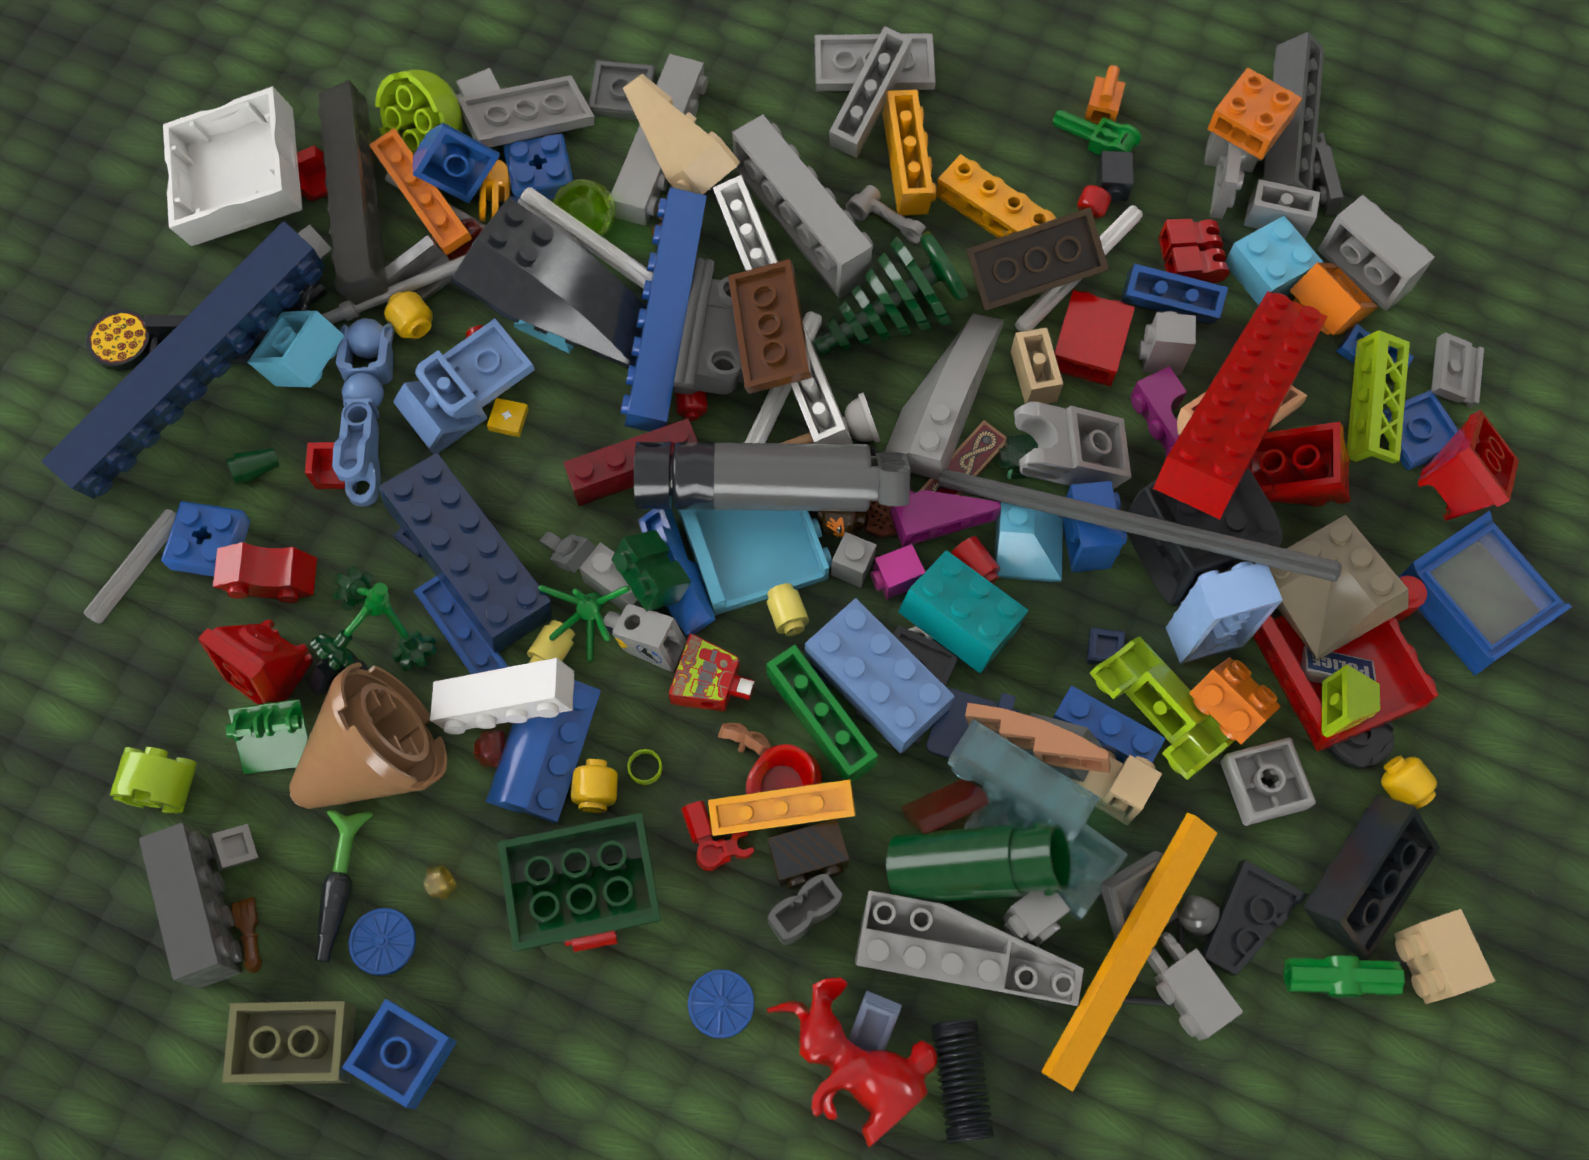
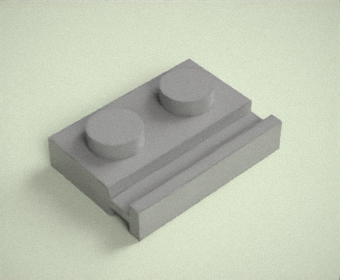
M1446 332L1437 337L1431 393L1456 403L1464 402L1466 407L1469 408L1479 404L1484 348L1472 347L1471 342Z

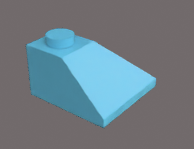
M1000 502L1001 510L996 520L995 561L1001 568L997 573L999 578L1061 583L1063 519L1054 514Z

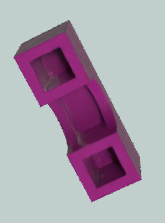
M1170 366L1136 382L1130 396L1134 410L1138 414H1142L1148 423L1150 434L1154 439L1159 440L1164 447L1166 457L1179 437L1177 419L1174 417L1172 410L1180 407L1187 393Z

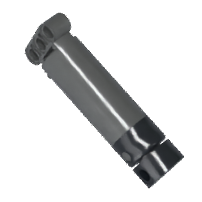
M636 442L634 455V498L636 509H671L673 497L674 507L679 510L865 512L869 509L870 501H878L879 504L886 506L908 505L910 503L911 468L904 453L887 451L878 452L876 456H871L870 447L867 444L677 442L674 445V450H672V442Z

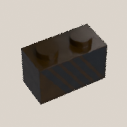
M837 819L768 838V847L780 886L788 884L789 889L798 888L808 882V878L821 874H828L832 878L843 874V868L849 865L850 859Z

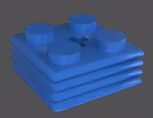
M563 134L516 141L503 146L514 196L521 198L522 193L528 187L533 188L547 199L576 193Z
M182 501L179 504L161 561L170 570L214 577L217 548L244 542L251 520L243 510Z

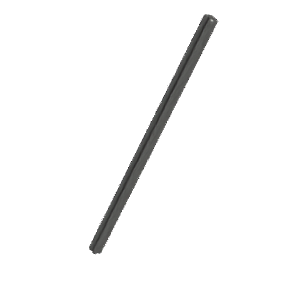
M944 469L938 479V484L946 489L1324 580L1337 581L1342 569V564L1335 560Z

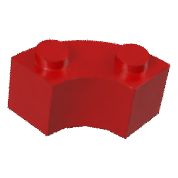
M244 542L217 548L213 587L227 591V596L236 599L253 596L278 598L281 602L296 603L301 597L314 595L317 557L295 547L264 548Z

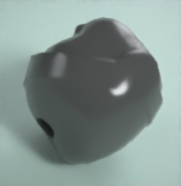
M1187 895L1178 911V919L1181 925L1197 936H1205L1211 933L1216 927L1220 916V909L1213 901L1197 895Z

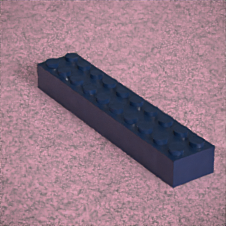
M283 221L41 462L71 489L93 499L96 496L104 495L112 487V480L120 472L128 471L136 463V456L144 448L152 447L160 439V432L168 424L176 423L183 416V409L192 400H199L206 393L207 385L215 377L223 376L230 369V362L238 354L246 353L253 346V339L262 330H269L276 323V316L285 307H292L300 298L299 293L307 285H313L321 278L322 270L325 266L314 248Z

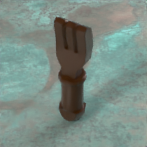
M250 897L232 903V914L235 926L242 932L240 942L243 945L244 967L248 972L256 973L262 966V959L260 958L257 941L259 935L255 933L258 924L255 897Z

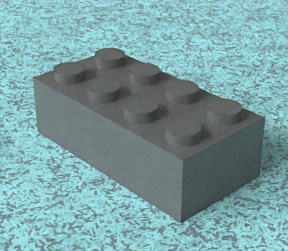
M183 822L140 837L139 842L172 979L200 989L241 974L239 962L243 961V952L239 942L233 939L230 928L234 926L233 914L229 906L224 904L222 893L226 891L225 882L219 871L216 872L213 861L215 855L210 839Z

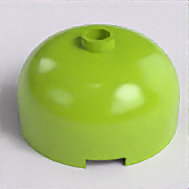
M412 69L390 74L380 84L376 95L375 107H380L383 127H379L381 136L393 128L399 134V130L416 127L406 130L402 136L403 141L413 155L427 132L441 123H445L460 132L463 131V116L458 98L448 83L438 75L426 70Z

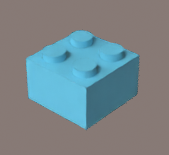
M1285 216L1235 242L1225 261L1229 270L1258 306L1267 291L1285 296L1291 293L1289 290L1317 262H1323Z
M318 311L281 312L276 323L270 328L247 363L276 387H312L322 377V370L328 360L337 354L338 345L345 335Z

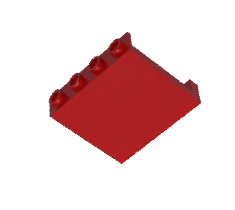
M1270 615L1252 636L1317 752L1333 744L1343 742L1350 737L1365 733L1372 728L1382 726L1389 721H1394L1423 709L1439 696L1434 680L1423 670L1418 661L1416 650L1406 642L1400 632V625L1397 619L1393 617L1333 651L1374 661L1376 682L1380 684V711L1355 727L1327 738L1322 735V684L1308 681L1301 669L1302 653L1305 644L1284 616L1273 620Z

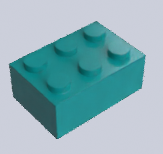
M946 550L909 588L898 613L981 674L1014 636L1029 610Z

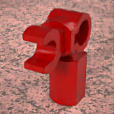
M697 801L682 807L681 811L692 843L698 844L696 862L703 870L713 871L720 865L730 862L731 857L734 856L738 859H746L754 854L753 847L742 850L737 845L738 840L748 836V831L734 833L731 839L727 841L724 838L713 841L711 820L704 801Z

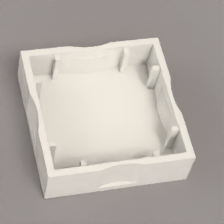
M273 86L235 99L219 108L200 111L163 124L165 161L169 173L167 188L169 228L189 245L194 246L302 210L293 107Z

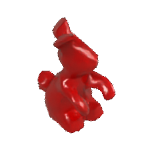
M841 977L825 978L812 985L811 1010L801 1001H787L767 1008V1012L796 1013L800 1019L799 1054L808 1064L825 1065L832 1071L820 1084L812 1097V1114L818 1117L824 1112L829 1120H835L838 1115L833 1104V1097L841 1089L848 1090L870 1113L868 1121L861 1128L869 1148L928 1094L926 1078L937 1066V1053L932 1045L923 1040L912 1046L909 1058H903L889 1051H867L854 1045L846 1038L840 1021L831 1010L833 1001L843 992L848 983Z

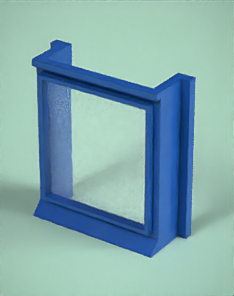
M1490 510L1415 560L1398 576L1399 578L1402 576H1413L1425 585L1427 598L1418 610L1474 676L1572 607L1569 603L1565 604L1496 526L1492 520Z

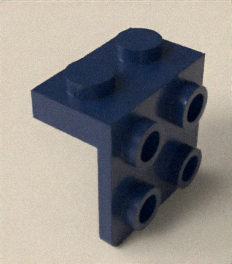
M947 688L955 697L951 708L933 724L926 745L927 751L931 754L992 773L997 761L1004 762L1008 748L1002 746L999 733L969 729L965 717L967 703L1004 708L1019 713V710L1013 708L1016 697L1002 693L997 703L960 690Z

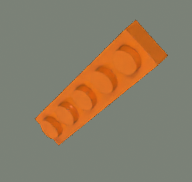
M395 128L369 144L446 256L473 239L437 187L413 175V153Z

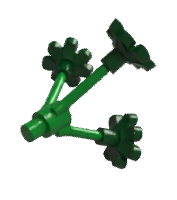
M355 566L348 569L347 577L341 573L337 574L334 582L340 588L333 590V598L335 600L344 599L342 603L344 610L350 611L357 604L361 611L345 630H341L335 638L330 637L326 633H321L312 639L310 644L313 649L317 650V655L322 659L329 657V666L335 670H339L341 664L347 668L354 662L352 658L353 653L346 647L353 638V632L367 616L385 614L400 635L399 648L392 652L394 661L400 662L403 671H409L413 663H415L417 668L426 666L428 662L425 656H433L436 653L437 649L434 646L436 639L430 634L423 636L419 630L406 631L388 602L387 586L384 583H376L374 586H370L374 579L373 575L368 571L361 575L359 568Z

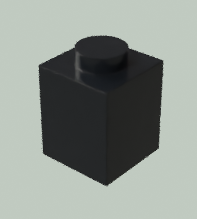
M1101 152L1096 169L1097 186L1110 193L1112 197L1111 202L1128 201L1133 186V152Z

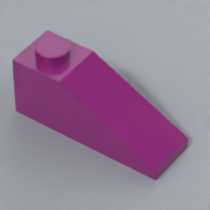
M927 490L916 493L910 491V503L905 506H891L890 515L902 547L995 521L1001 510V505L999 501Z

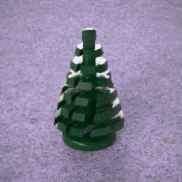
M929 231L920 237V244L930 261L929 265L920 270L907 248L896 236L890 244L910 279L904 282L888 256L883 252L877 261L894 289L887 293L876 274L870 268L865 278L878 299L870 303L860 286L857 285L851 292L862 310L854 314L846 301L839 307L846 320L839 325L834 317L829 320L826 325L830 332L813 340V347L818 355L825 356L837 345H840L843 351L853 349L848 339L854 335L857 336L863 346L871 344L870 338L864 331L871 324L882 341L892 339L880 319L887 314L902 336L912 334L897 309L902 304H904L921 331L931 329L927 318L914 298L917 294H920L941 326L951 323L949 316L931 286L937 282H943L951 295L958 301L967 298L969 294L950 260Z

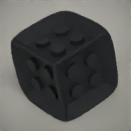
M1247 468L1220 519L1153 489L1156 480L1137 494L1128 510L1130 513L1279 547L1283 537L1278 517L1249 468ZM1128 532L1131 543L1151 580L1171 606L1181 605V602L1189 594V590L1194 587L1198 577L1213 570H1218L1219 574L1231 571V568L1235 565L1245 562V560Z

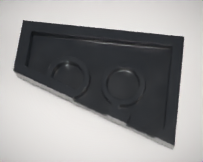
M1247 860L1239 861L1220 906L1218 923L1214 930L1209 933L1201 955L1208 964L1230 976L1238 975L1262 948L1264 941L1269 935L1288 918L1287 915L1308 894Z

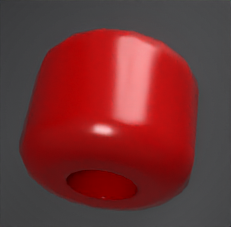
M1088 185L1080 195L1077 208L1080 211L1091 207L1093 217L1102 218L1107 212L1112 197L1107 190L1099 186Z
M698 391L694 394L675 393L676 413L683 418L689 419V421L698 420L699 417L707 412V393L703 391Z

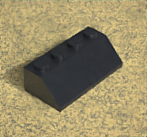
M1377 794L1370 807L1364 811L1362 819L1352 834L1346 838L1344 846L1335 860L1327 867L1325 875L1315 890L1309 894L1307 902L1303 907L1317 928L1364 961L1369 960L1440 849L1416 807Z

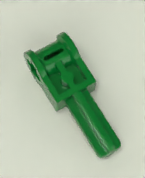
M1058 110L1052 122L1055 127L1089 140L1088 151L1100 156L1102 151L1131 152L1133 147L1138 146L1142 139L1140 132L1132 125L1119 124L1105 117H1102L1097 125L1066 111Z

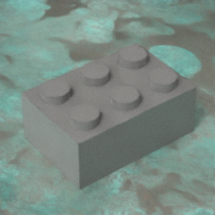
M1364 195L1360 196L1337 215L1317 250L1331 263H1336L1386 312L1414 288L1435 258L1424 245L1419 244L1404 231L1401 225L1395 223Z

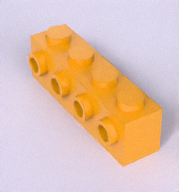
M887 91L883 109V121L897 213L900 215L928 214L931 202L936 200V185L934 182L932 183L931 179L932 160L927 154L928 135L923 129L924 111L923 107L919 104L918 91Z
M961 154L938 178L936 197L997 238L1057 219L1051 211L1041 208L1032 202L1028 196L1018 193L1006 185L1001 178L991 175L982 169L977 162L969 160Z

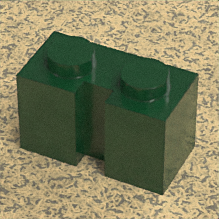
M656 530L623 537L611 558L616 569L627 582L634 596L639 600L646 612L679 603L692 582L679 562H671L667 557L670 549Z

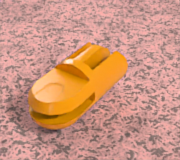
M497 160L480 186V221H485L486 200L492 201L493 217L498 211V202H505L508 197H511L508 167L503 161Z

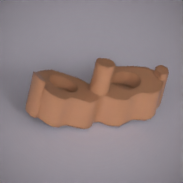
M723 723L721 725L718 738L740 742L739 752L743 753L747 746L761 756L767 749L771 748L768 739L763 734L755 731L749 732L740 723Z

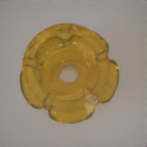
M439 865L434 869L430 867L426 870V879L423 880V884L429 895L433 898H449L450 893L456 889V882L450 871L443 865Z

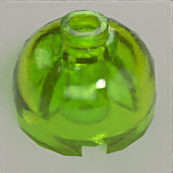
M581 178L568 182L557 191L553 199L554 204L601 237L611 230L616 220L617 207L613 195L604 185L595 180Z

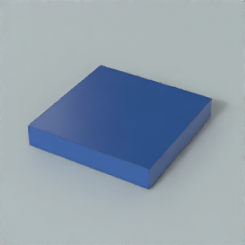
M1431 390L1405 401L1400 461L1406 471L1432 461L1458 431L1436 395L1431 393ZM1387 408L1383 410V413L1388 422H1390L1392 413Z

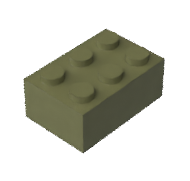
M345 1001L230 1003L222 1083L232 1085L350 1083L351 1073L342 1067L353 1051L356 1006Z

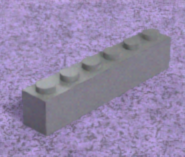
M669 54L657 86L672 98L673 106L684 115L690 112L693 116H696L699 104L698 98L700 94L704 95L706 92L708 77L704 75L703 62ZM640 125L610 195L609 204L612 217L647 226L651 215L655 216L657 213L659 194L661 190H666L668 181Z

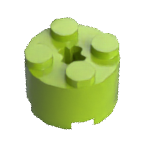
M125 747L110 796H114L113 799L138 808L144 809L145 806L161 808L163 805L161 812L183 813L197 762L186 758L169 759L167 758L168 752L158 748L146 747L145 751Z

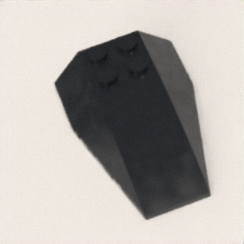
M517 196L508 197L477 236L454 273L451 282L509 320L517 323L519 320L534 325L533 329L543 334L551 332L565 338V343L575 347L580 344L593 350L592 354L628 369L629 365L635 366L637 357L632 356L631 352L635 336L641 337L642 328L636 327L640 308L646 309V306L570 232Z

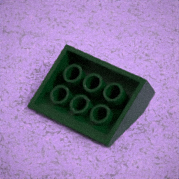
M642 812L497 842L513 952L661 921L650 845Z

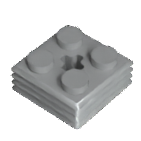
M1284 738L1231 752L1220 760L1240 818L1245 826L1307 810L1316 803L1291 738ZM1263 777L1266 780L1272 779L1274 784L1269 788L1262 783L1261 779Z

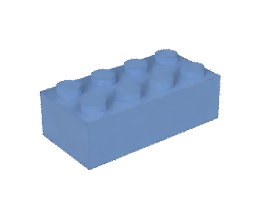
M856 598L805 643V657L900 754L952 706L955 696Z

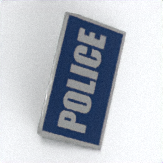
M1306 646L1303 647L1301 669L1308 681L1322 684L1324 679L1346 664L1376 681L1374 661L1335 652H1331L1323 658L1316 660Z

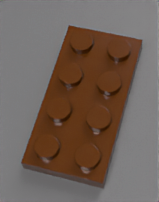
M791 259L729 275L728 279L744 385L748 394L813 378L794 266Z

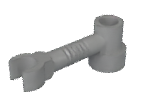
M868 185L860 194H855L846 203V210L853 219L864 221L874 212L900 229L901 233L913 244L920 242L921 233L926 228L920 221L910 218L906 219L879 201L881 194L872 185Z

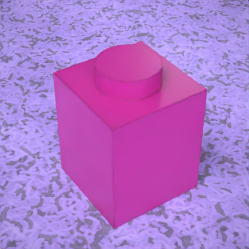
M910 544L875 558L873 571L870 572L876 590H882L886 599L907 592L925 573V570L913 545Z

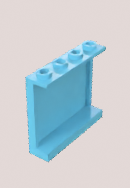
M677 509L695 562L698 565L714 616L768 599L767 592L780 584H792L793 588L797 590L828 580L832 558L828 548H822L818 539L822 537L818 520L816 518L811 519L808 511Z

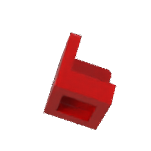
M315 145L297 153L300 191L304 197L312 202L337 190L333 160Z
M335 442L308 443L305 474L315 489H345V481H340L333 470V448Z

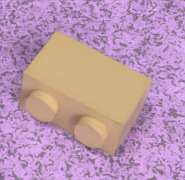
M1047 327L1015 333L1010 352L1024 403L1040 402L1049 404L1057 402L1063 381Z

